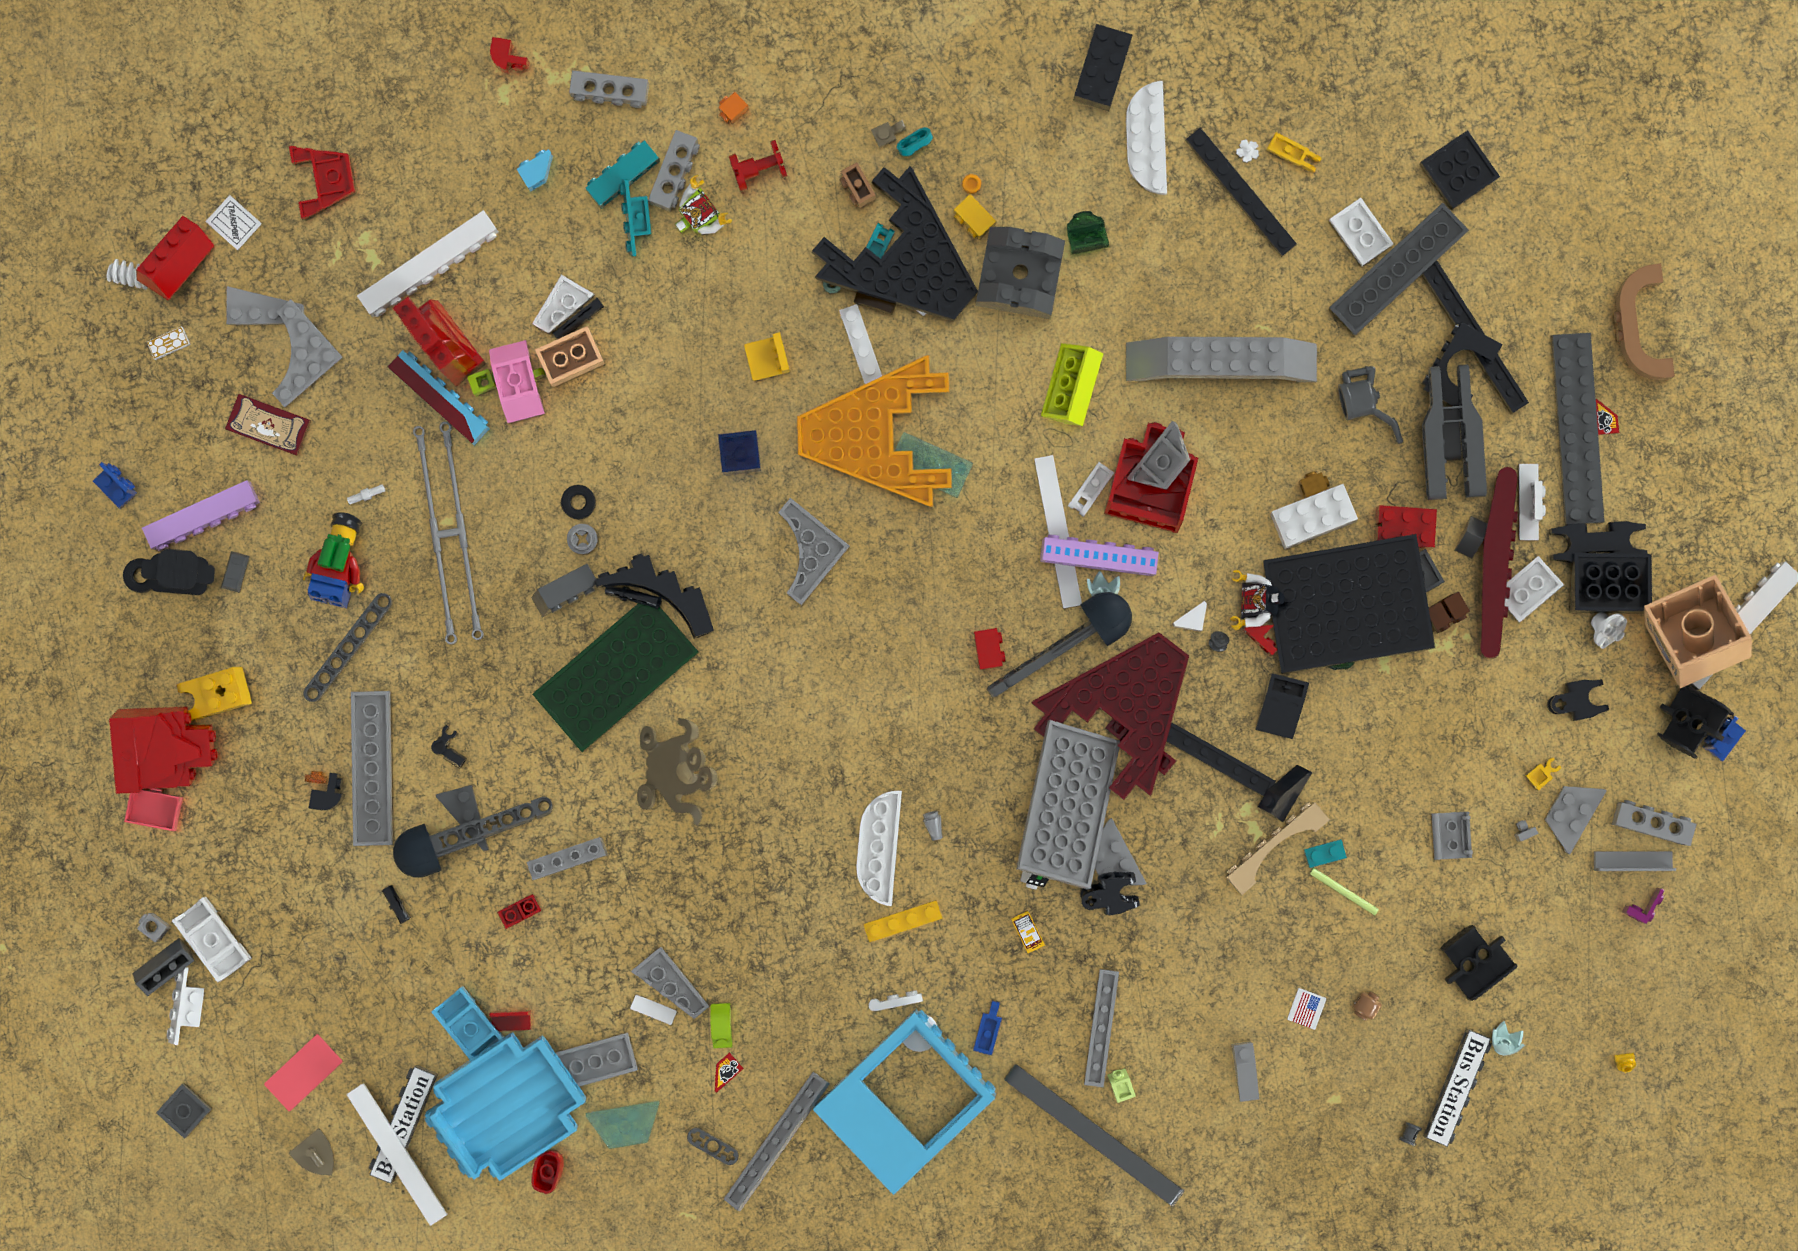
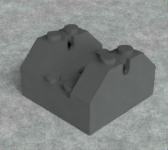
M990 227L976 306L1051 319L1065 240L1047 233L1036 231L1029 233L1025 232V229L1014 227ZM1017 265H1024L1027 268L1028 275L1024 279H1017L1013 275V269Z

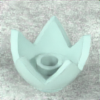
M1099 571L1093 583H1091L1090 579H1087L1091 596L1093 597L1102 592L1118 594L1120 590V577L1117 576L1108 583L1104 575Z
M1503 1021L1496 1030L1493 1029L1492 1031L1494 1050L1502 1056L1512 1055L1520 1051L1525 1046L1521 1044L1524 1031L1509 1034L1506 1023Z

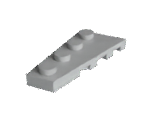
M227 286L226 324L285 325L277 311L288 301ZM295 303L304 313V305Z
M662 947L658 948L631 971L694 1019L710 1007Z

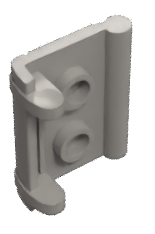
M1469 812L1432 813L1434 860L1472 858L1471 817Z

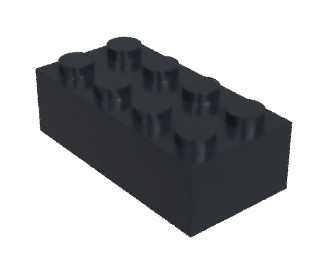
M1096 24L1073 101L1110 111L1133 36L1132 34Z

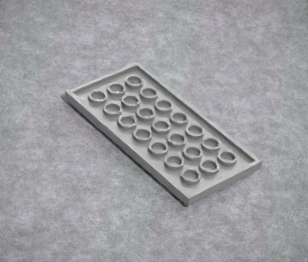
M1052 720L1047 721L1017 862V870L1087 890L1091 888L1111 791L1109 787L1113 781L1119 752L1118 745L1121 741Z

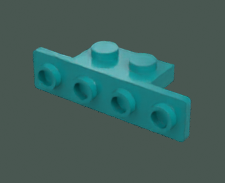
M622 179V184H619L620 194L624 197V203H621L622 214L626 216V222H623L624 233L628 235V241H625L626 252H629L630 256L633 257L636 256L634 236L651 234L648 197H630L628 179Z

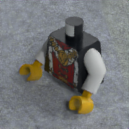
M1234 570L1233 573H1239L1240 578L1232 580L1237 583L1244 580L1246 583H1242L1241 619L1244 620H1240L1237 616L1231 617V621H1239L1237 625H1231L1234 630H1238L1242 626H1262L1271 616L1278 613V604H1283L1285 601L1284 594L1278 593V588L1272 586L1271 582L1263 576L1248 573L1243 575L1239 570Z

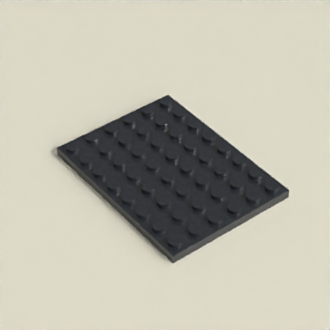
M1416 534L1263 560L1266 579L1271 582L1272 586L1278 588V593H1283L1285 597L1284 603L1278 604V613L1272 616L1281 674L1436 649Z

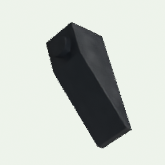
M1296 765L1267 790L1258 808L1284 822L1312 772Z

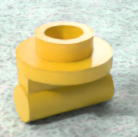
M1634 1053L1614 1055V1061L1619 1071L1626 1073L1636 1067Z

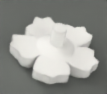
M1246 139L1242 140L1239 145L1240 148L1236 149V154L1240 158L1243 157V162L1246 163L1252 161V158L1257 159L1259 156L1258 150H1255L1258 144L1253 141L1248 143Z

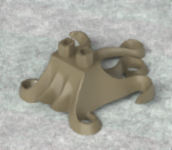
M678 718V725L684 726L686 729L685 734L664 742H656V731L650 726H645L640 734V746L648 753L646 758L648 769L645 777L647 782L640 786L637 792L639 806L643 810L651 809L656 801L655 790L658 789L674 812L691 814L694 825L698 826L702 819L701 809L692 803H681V798L683 795L692 794L699 789L703 792L709 791L717 784L716 771L711 767L704 766L706 762L704 752L697 747L688 748V744L695 741L699 736L698 726L688 719Z

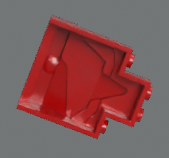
M1148 422L1142 443L1134 438H1124L1104 514L1178 533L1184 520L1199 458L1188 453L1190 461L1167 489L1128 480L1127 477L1167 428L1157 422ZM1180 430L1182 438L1184 439L1185 432Z
M188 707L118 709L109 718L116 794L139 793L142 789L190 786L196 779V769L193 767H211L218 758L217 749H214L216 731L213 730L212 724L189 725L191 724V713L188 712Z

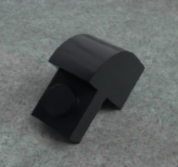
M330 773L327 791L311 789L309 809L332 810L342 803L345 794L338 793V789L341 790L343 778H340L341 774Z

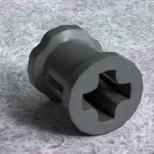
M1406 1122V1129L1399 1140L1416 1146L1415 1141L1422 1128Z

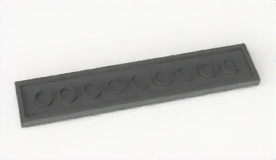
M1591 333L1552 335L1565 525L1604 523Z

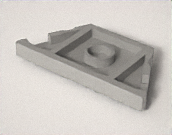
M1172 421L1127 477L1128 480L1167 489L1190 461L1176 422Z
M1562 787L1544 820L1552 829L1554 836L1559 840L1567 854H1571L1607 790Z
M1110 818L1103 827L1095 864L1098 876L1114 871L1134 872L1136 882L1131 885L1147 884L1113 819Z

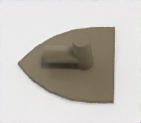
M318 1128L291 1150L289 1154L302 1168L319 1175H332L334 1166L333 1151L328 1139Z

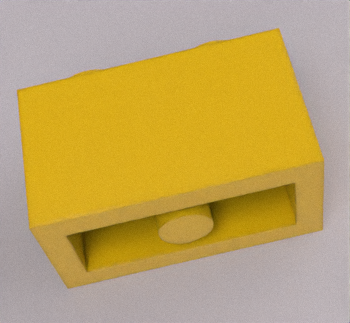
M971 194L953 211L955 214L953 216L960 225L964 224L968 228L967 232L973 238L977 237L979 240L997 222Z

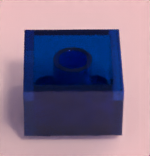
M756 430L718 434L723 475L761 471Z

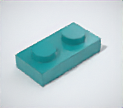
M1342 839L1304 849L1309 868L1347 858Z

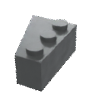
M585 564L540 587L531 598L541 616L544 617L551 612L554 613L560 610L567 603L572 604L579 599L578 597L583 594L587 596L593 593L596 587V578L588 564Z

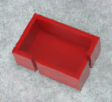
M1379 505L1376 507L1375 525L1382 523V526L1375 528L1374 541L1416 534L1419 549L1435 548L1437 509Z

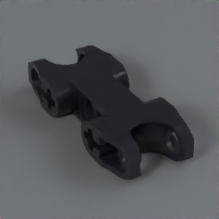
M1629 521L1609 522L1608 532L1587 533V523L1551 528L1550 535L1563 536L1568 544L1567 550L1564 553L1551 555V561L1573 563L1574 553L1648 554L1647 550L1636 549L1630 544V535L1633 532L1645 530L1646 524Z

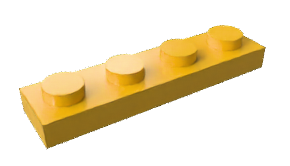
M937 900L863 925L869 942H873L943 918Z

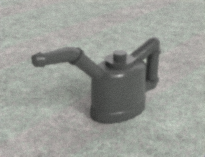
M1365 366L1343 372L1342 379L1344 383L1338 384V393L1345 419L1348 421L1358 417L1374 415L1389 424L1388 426H1391L1398 444L1404 443L1395 418L1376 408L1380 393L1373 387L1375 367ZM1367 375V380L1351 382L1353 377Z

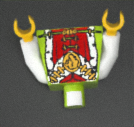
M695 175L690 179V184L684 191L679 204V212L683 218L675 223L681 233L689 227L695 233H716L724 224H730L732 219L725 220V216L729 213L720 214L701 188L698 189L699 186L704 184V180L697 183L696 178L698 175Z

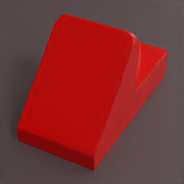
M1274 625L1245 627L1242 630L1269 656H1272L1277 651L1275 648L1276 643L1269 637L1264 638V635Z

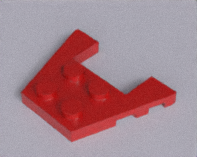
M289 146L291 163L298 164L312 161L318 198L298 202L302 220L313 216L356 192L349 154Z

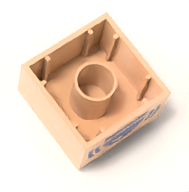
M1716 575L1644 606L1645 626L1679 688L1752 657V637Z

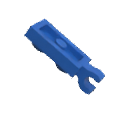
M992 1000L989 1014L983 1012L973 1051L992 1055L1002 1017L997 1016L1000 1002Z

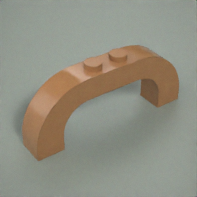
M1661 263L1639 268L1623 281L1616 296V311L1614 312V321L1618 323L1616 338L1620 342L1624 360L1635 373L1651 380H1668L1675 377L1673 358L1655 359L1648 356L1641 348L1635 306L1636 295L1643 287L1658 286L1663 283Z

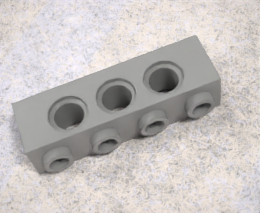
M572 70L569 93L577 101L591 99L595 103L608 101L617 106H622L625 103L630 104L634 108H641V106L647 105L649 82L648 79ZM589 84L595 85V89L591 92L585 90ZM611 86L614 88V91L611 94L604 93L606 87ZM625 89L633 90L630 96L623 95Z
M678 130L675 131L649 196V204L670 212L672 207L676 208L679 197H677L678 192L683 190L686 183L684 179L685 174L691 171L693 165L691 159L693 155H697L700 147L696 137ZM680 150L687 152L684 158L677 157V153ZM672 168L680 169V173L676 176L671 175L670 171ZM666 185L673 186V190L670 193L663 192V188Z
M1624 800V803H1617L1612 825L1684 846H1691L1696 824L1691 822V818L1680 816L1678 819L1672 817L1673 813L1667 811L1657 813L1654 812L1653 807L1643 805L1640 808L1635 806V802ZM1634 812H1638L1640 815L1638 822H1634L1632 819ZM1653 817L1658 819V826L1655 828L1651 825ZM1672 822L1677 825L1675 833H1672L1669 829Z
M598 837L528 861L527 865L532 880H537L607 856L608 853L603 838Z

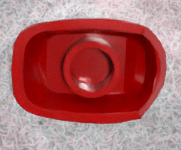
M548 1150L537 1157L531 1180L534 1190L550 1194L556 1189L564 1167V1159L561 1153L555 1150Z

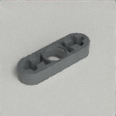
M692 1128L687 1135L688 1142L726 1165L735 1164L739 1158L737 1149L701 1128ZM699 1132V1136L702 1139H705V1136L709 1137L704 1147L701 1146L702 1141L697 1139L695 1142L692 1140V1133ZM710 1141L718 1143L719 1148L717 1151L711 1152L708 1149L707 1145ZM722 1145L726 1147L723 1151L727 1153L730 1151L734 1152V1160L730 1159L727 1161V1156L723 1153L721 1157L717 1155L721 1151Z

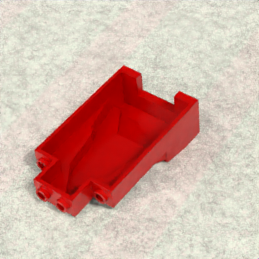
M406 297L392 308L439 371L455 386H458L467 379V376L474 374L486 365V362L438 300L430 299L421 307H418L409 297Z

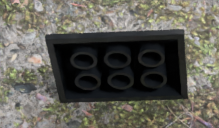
M1574 553L1570 589V613L1644 614V606L1652 603V554Z

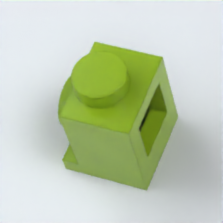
M489 369L467 376L472 392L476 397L497 389L494 375ZM483 380H488L486 386H482Z

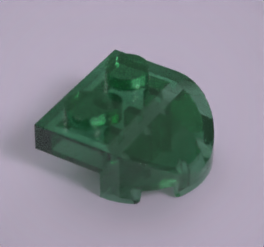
M1082 211L1074 214L1071 221L1067 223V237L1072 255L1109 247L1105 223L1101 216L1098 217L1091 211Z

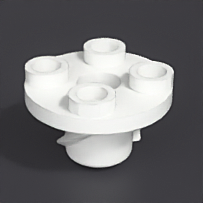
M1604 612L1596 614L1591 621V625L1595 630L1594 642L1601 649H1604L1614 641H1620L1625 635L1623 631L1625 630L1627 619L1622 614H1614L1610 617Z

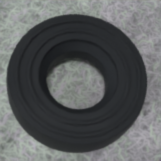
M583 485L570 486L561 497L563 511L573 519L588 517L594 511L596 505L593 492ZM575 495L584 496L586 504L582 509H574L572 507L571 499Z
M143 558L130 561L123 571L125 585L137 593H145L151 590L148 579L143 583H138L134 579V572L142 567V562L145 560Z

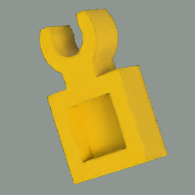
M1554 757L1549 758L1545 766L1539 763L1525 775L1537 791L1553 779L1550 775L1551 772H1557L1561 769L1560 765L1556 766V768L1551 767V762L1555 760Z

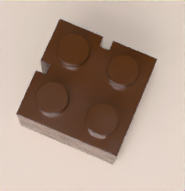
M1459 591L1429 607L1433 632L1441 633L1451 627L1449 623L1453 622L1455 624L1467 618L1466 614L1470 610Z

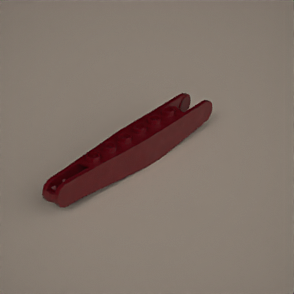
M1504 467L1498 473L1484 539L1482 635L1480 648L1482 655L1487 659H1494L1499 655L1503 619L1508 617V606H1505V600L1510 597V587H1507V581L1512 578V568H1509V561H1513L1514 549H1511V542H1515L1516 530H1513V523H1517L1518 511H1515L1517 473L1511 467Z

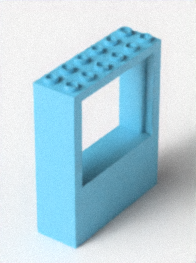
M917 1009L905 1018L819 1100L813 1108L814 1112L893 1195L996 1098V1088L990 1081L985 1082L982 1079L983 1074L975 1066L972 1068L968 1064L969 1059L962 1052L958 1054L955 1050V1044L949 1038L945 1040L941 1036L942 1031L935 1024L932 1026L928 1022L929 1017L922 1010L918 1011ZM915 1030L977 1094L925 1146L862 1081Z

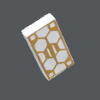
M182 326L147 341L155 360L191 345Z

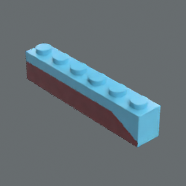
M402 350L387 367L475 446L490 429L486 426L488 421L481 415L476 417L472 413L474 409L467 402L462 404L458 400L460 396L452 389L450 392L445 389L446 383L439 377L434 379L430 375L432 371L425 364L420 366L416 362L418 358L410 351L406 353Z

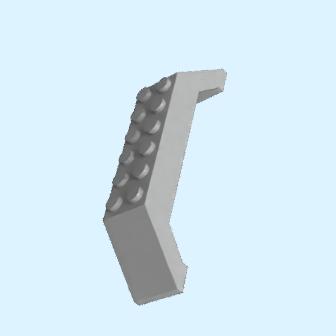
M1162 337L1127 342L1126 381H1146L1163 378L1284 379L1297 382H1317V344L1284 337Z

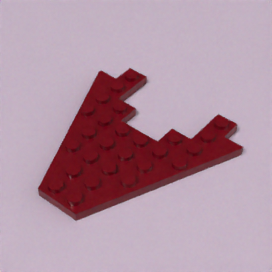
M1158 632L1033 700L1032 705L1045 714L1034 727V730L1044 737L1047 721L1049 720L1063 724L1071 713L1074 712L1088 723L1099 709L1103 710L1129 731L1118 747L1132 757L1109 789L1125 800L1132 790L1138 786L1151 797L1190 656Z

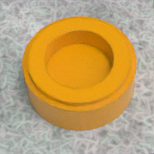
M975 174L965 176L962 181L963 190L968 194L977 193L981 188L980 178Z

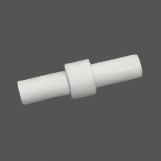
M384 485L363 489L360 491L361 493L348 497L347 501L351 505L361 500L367 501L372 499V496L385 492Z

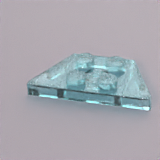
M660 1101L588 1112L585 1115L609 1149L647 1143Z

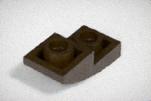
M858 292L854 299V303L857 305L870 307L875 311L893 315L896 306L894 303Z

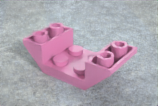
M524 340L489 349L491 367L507 423L545 414L530 362L531 357L527 341Z

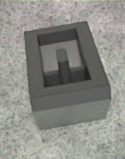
M1470 516L1454 551L1472 559L1484 540L1488 524Z

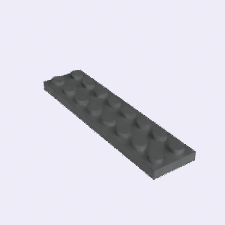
M1444 203L1440 204L1333 303L1329 309L1356 336L1459 241L1469 229Z

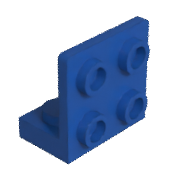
M101 462L99 465L103 468V471L93 482L121 509L137 494L133 489L135 485L129 479L121 477L122 472L115 465Z
M1736 716L1727 717L1718 732L1724 736L1722 741L1710 735L1704 740L1706 744L1703 748L1720 761L1725 760L1746 731L1735 723L1738 720Z

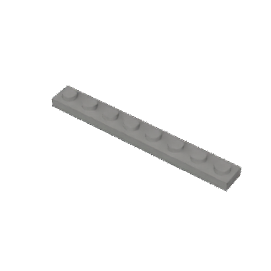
M812 1072L725 1196L724 1200L737 1211H741L829 1086L830 1083L817 1073Z

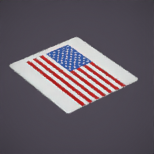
M1298 988L1287 1019L1315 1030L1326 998Z

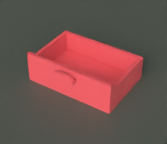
M150 788V791L141 790L139 793H130L124 822L176 831L183 797L161 793V789Z

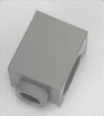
M148 913V915L144 914L138 922L140 925L137 929L156 943L162 940L171 926L156 914ZM151 921H154L157 925L154 932L149 929Z

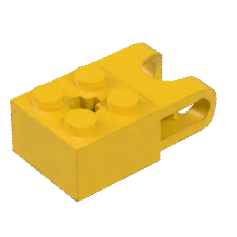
M242 667L228 668L176 685L178 693H190L195 699L193 708L188 710L191 713V721L252 704Z

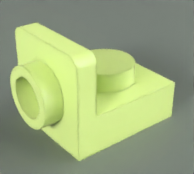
M1126 1069L1115 1070L1107 1075L1117 1103L1136 1097Z

